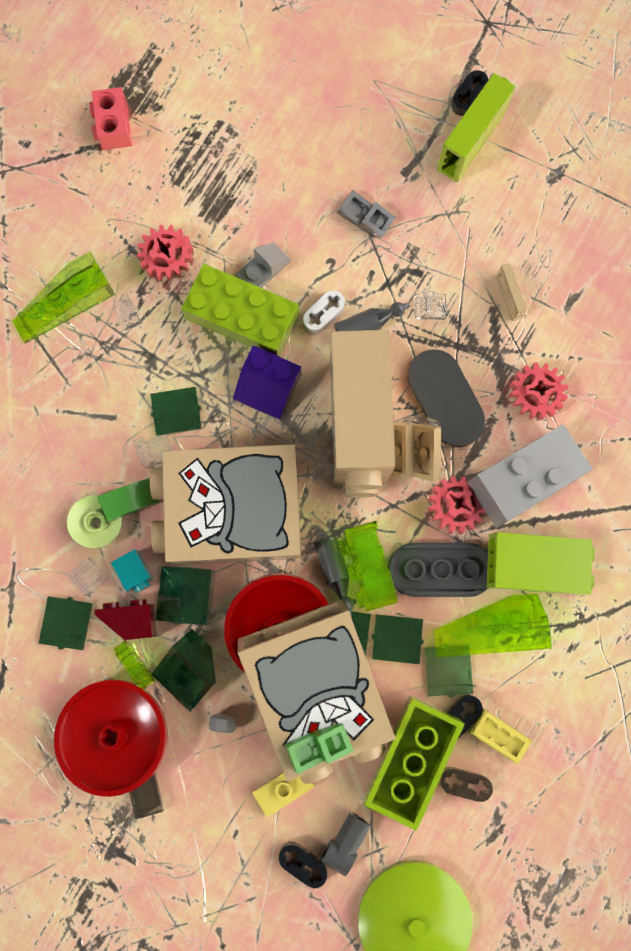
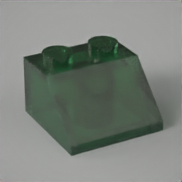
M162 566L156 620L210 625L216 571Z

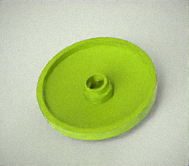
M418 860L398 862L379 872L365 889L358 911L359 934L365 951H467L470 945L473 921L469 902L458 882L442 868L432 863Z

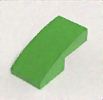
M149 478L97 497L109 523L160 503L158 499H152Z
M342 723L322 728L284 744L293 769L297 774L323 761L329 764L353 752L349 737Z

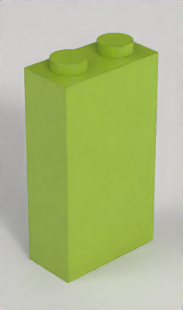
M493 73L443 144L437 170L457 183L506 114L516 87L507 78Z
M503 532L489 534L487 588L591 595V590L594 586V576L591 574L592 562L595 557L592 540Z

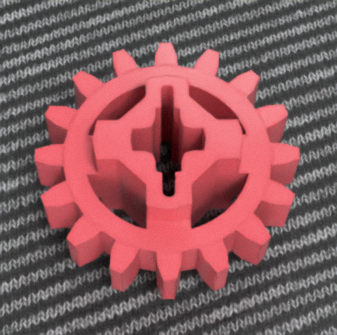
M159 225V231L157 232L150 228V236L142 235L145 243H138V248L141 252L137 253L139 261H142L140 263L142 269L147 270L150 277L156 274L158 281H161L164 276H167L168 280L172 281V275L174 274L181 278L180 271L183 269L188 272L189 267L187 263H193V257L190 254L194 253L193 246L189 245L191 243L189 236H184L182 229L175 232L173 225H170L168 230H164L163 225ZM161 248H163L164 251H167V253L170 256V259L167 257V255H165L162 252Z
M534 362L531 369L525 365L521 369L522 373L517 372L514 378L517 381H512L510 387L515 390L509 394V397L516 398L513 407L521 406L522 409L519 414L522 415L527 411L529 412V419L532 420L538 414L539 419L543 420L546 417V413L552 417L556 414L555 410L560 411L564 407L561 402L567 400L568 396L562 392L568 389V385L561 384L565 376L557 377L558 368L550 371L548 370V363L539 368L538 363ZM530 377L529 385L522 387L524 380ZM555 395L553 402L547 406L549 402L548 397Z
M451 476L448 482L442 479L439 482V486L432 488L431 491L435 495H430L427 500L433 503V505L427 508V511L434 512L435 514L431 518L432 522L440 521L438 529L447 526L448 534H452L457 529L458 534L461 535L465 533V528L470 532L475 529L474 524L478 525L483 521L478 515H483L486 511L484 508H481V503L469 484H466V477H461L457 482L456 477ZM449 489H459L460 492H455V493H454L452 490H450V491H448V490H449ZM455 501L459 503L458 510L454 507ZM459 517L460 519H465L466 521L455 522L453 521V519Z

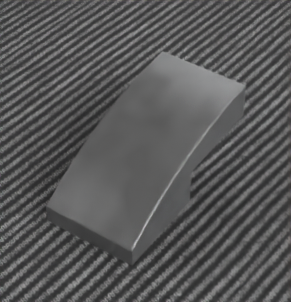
M354 190L350 192L337 211L339 215L352 224L379 238L383 237L396 218L377 202L372 205Z

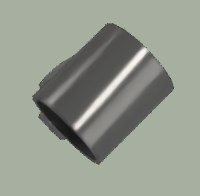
M349 812L336 837L332 838L326 846L320 861L346 877L356 860V852L371 827L370 824L360 816Z

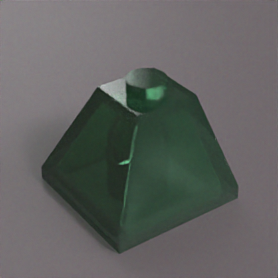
M193 629L171 647L151 674L190 712L216 683L212 647Z

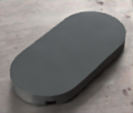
M437 349L426 350L417 355L409 367L408 382L429 424L441 427V442L459 448L471 445L480 437L484 430L485 415L457 361L449 353Z
M408 543L398 548L391 555L387 566V574L392 586L406 596L474 597L488 589V553L484 548L473 543Z

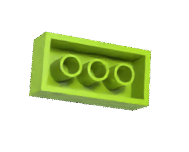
M204 263L181 308L186 320L252 348L254 345L279 357L299 316L298 303Z
M409 695L393 731L396 739L388 742L386 746V751L383 753L363 797L364 805L417 831L464 727V723L459 718Z

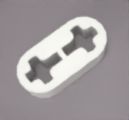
M329 291L311 306L303 317L306 331L318 334L341 315L345 307L343 295L338 291ZM328 300H331L333 302L335 300H338V308L332 306L328 311H326V309L329 306ZM320 314H322V316L319 319L320 325H317L315 323L310 325L311 316L313 318H317Z

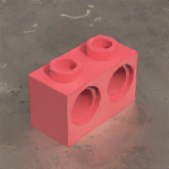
M122 87L92 91L93 102H89L91 116L95 118L96 125H92L94 140L100 142L103 150L132 146L127 100Z

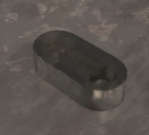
M456 767L445 768L439 780L440 786L446 793L477 802L487 801L493 793L492 783L486 776ZM452 773H455V777L463 781V785L453 784L452 788H449L445 778L451 777ZM479 780H482L486 790L480 791L479 795H476V791L468 787V784L478 785Z

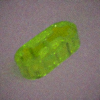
M127 640L122 641L113 648L117 658L139 687L146 689L155 682L153 675Z

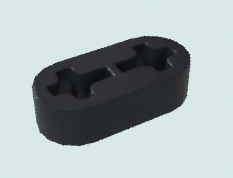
M474 70L464 79L455 92L451 103V108L456 115L464 116L488 82L486 73ZM476 81H479L480 84H478L474 90L471 89L472 83H476ZM465 97H468L467 103H464L463 106L459 104Z
M463 695L446 712L459 718L464 723L459 738L482 714V703L473 695ZM465 701L469 703L474 701L475 713L467 712L461 717L460 714L465 710L463 703Z
M287 842L281 847L279 863L284 870L310 888H319L326 882L327 867L317 856L296 842ZM293 850H296V858L302 863L299 864L295 860H291L288 863L285 852L291 853ZM305 865L313 870L319 867L321 877L315 876L313 880L310 879V872L305 868Z

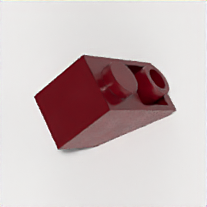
M146 599L130 601V606L119 607V602L103 603V609L94 610L95 616L123 640L157 637L154 604H147Z

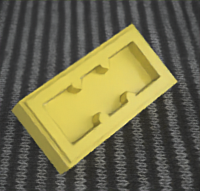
M485 709L482 710V714L469 731V733L517 765L532 743V740Z
M282 772L255 789L252 793L266 817H269L314 788L315 785L314 783H303L300 777L287 782Z

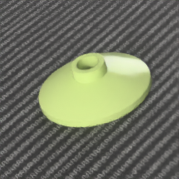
M90 495L80 499L72 506L67 517V528L70 536L75 542L86 548L97 549L109 545L116 539L121 530L122 518L110 523L107 521L97 499L100 495ZM94 519H100L101 521L100 526L97 528H93L91 525Z

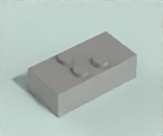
M564 424L477 474L467 483L497 528L587 474L593 468Z

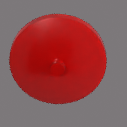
M287 573L264 575L246 584L232 599L225 617L224 638L232 660L245 673L238 655L239 638L328 605L324 595L309 581Z
M103 680L82 688L65 704L58 717L54 731L55 755L64 775L80 790L101 797L123 795L147 782L160 766L165 755L168 740L166 719L156 699L141 686L124 680Z

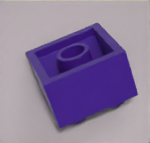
M253 345L241 369L233 400L277 420H281L302 375L301 366Z

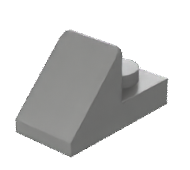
M274 242L256 247L254 249L255 257L240 269L236 276L241 280L262 288L291 262V259Z

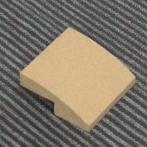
M393 422L395 468L391 475L404 479L416 477L432 482L441 480V427Z

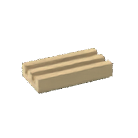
M507 263L501 265L496 278L511 320L515 321L521 319L527 309L511 264Z

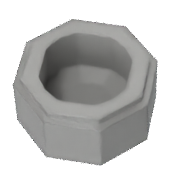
M214 714L210 717L209 729L215 732L233 733L236 728L237 719L229 714Z

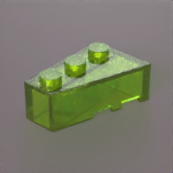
M377 521L345 529L342 535L343 540H339L343 556L348 555L351 565L347 566L351 582L356 581L359 589L358 592H355L358 607H364L365 612L398 603L391 573L384 557V547L380 544L376 531L378 529Z

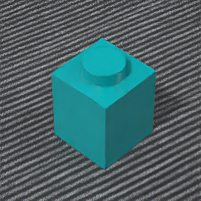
M134 549L110 562L127 592L135 591L136 594L149 588V582L155 579L139 550Z

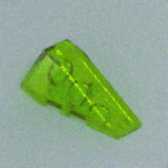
M89 251L69 262L12 322L26 344L116 294L92 252Z
M538 594L508 596L494 604L433 630L436 657L552 649L549 620Z

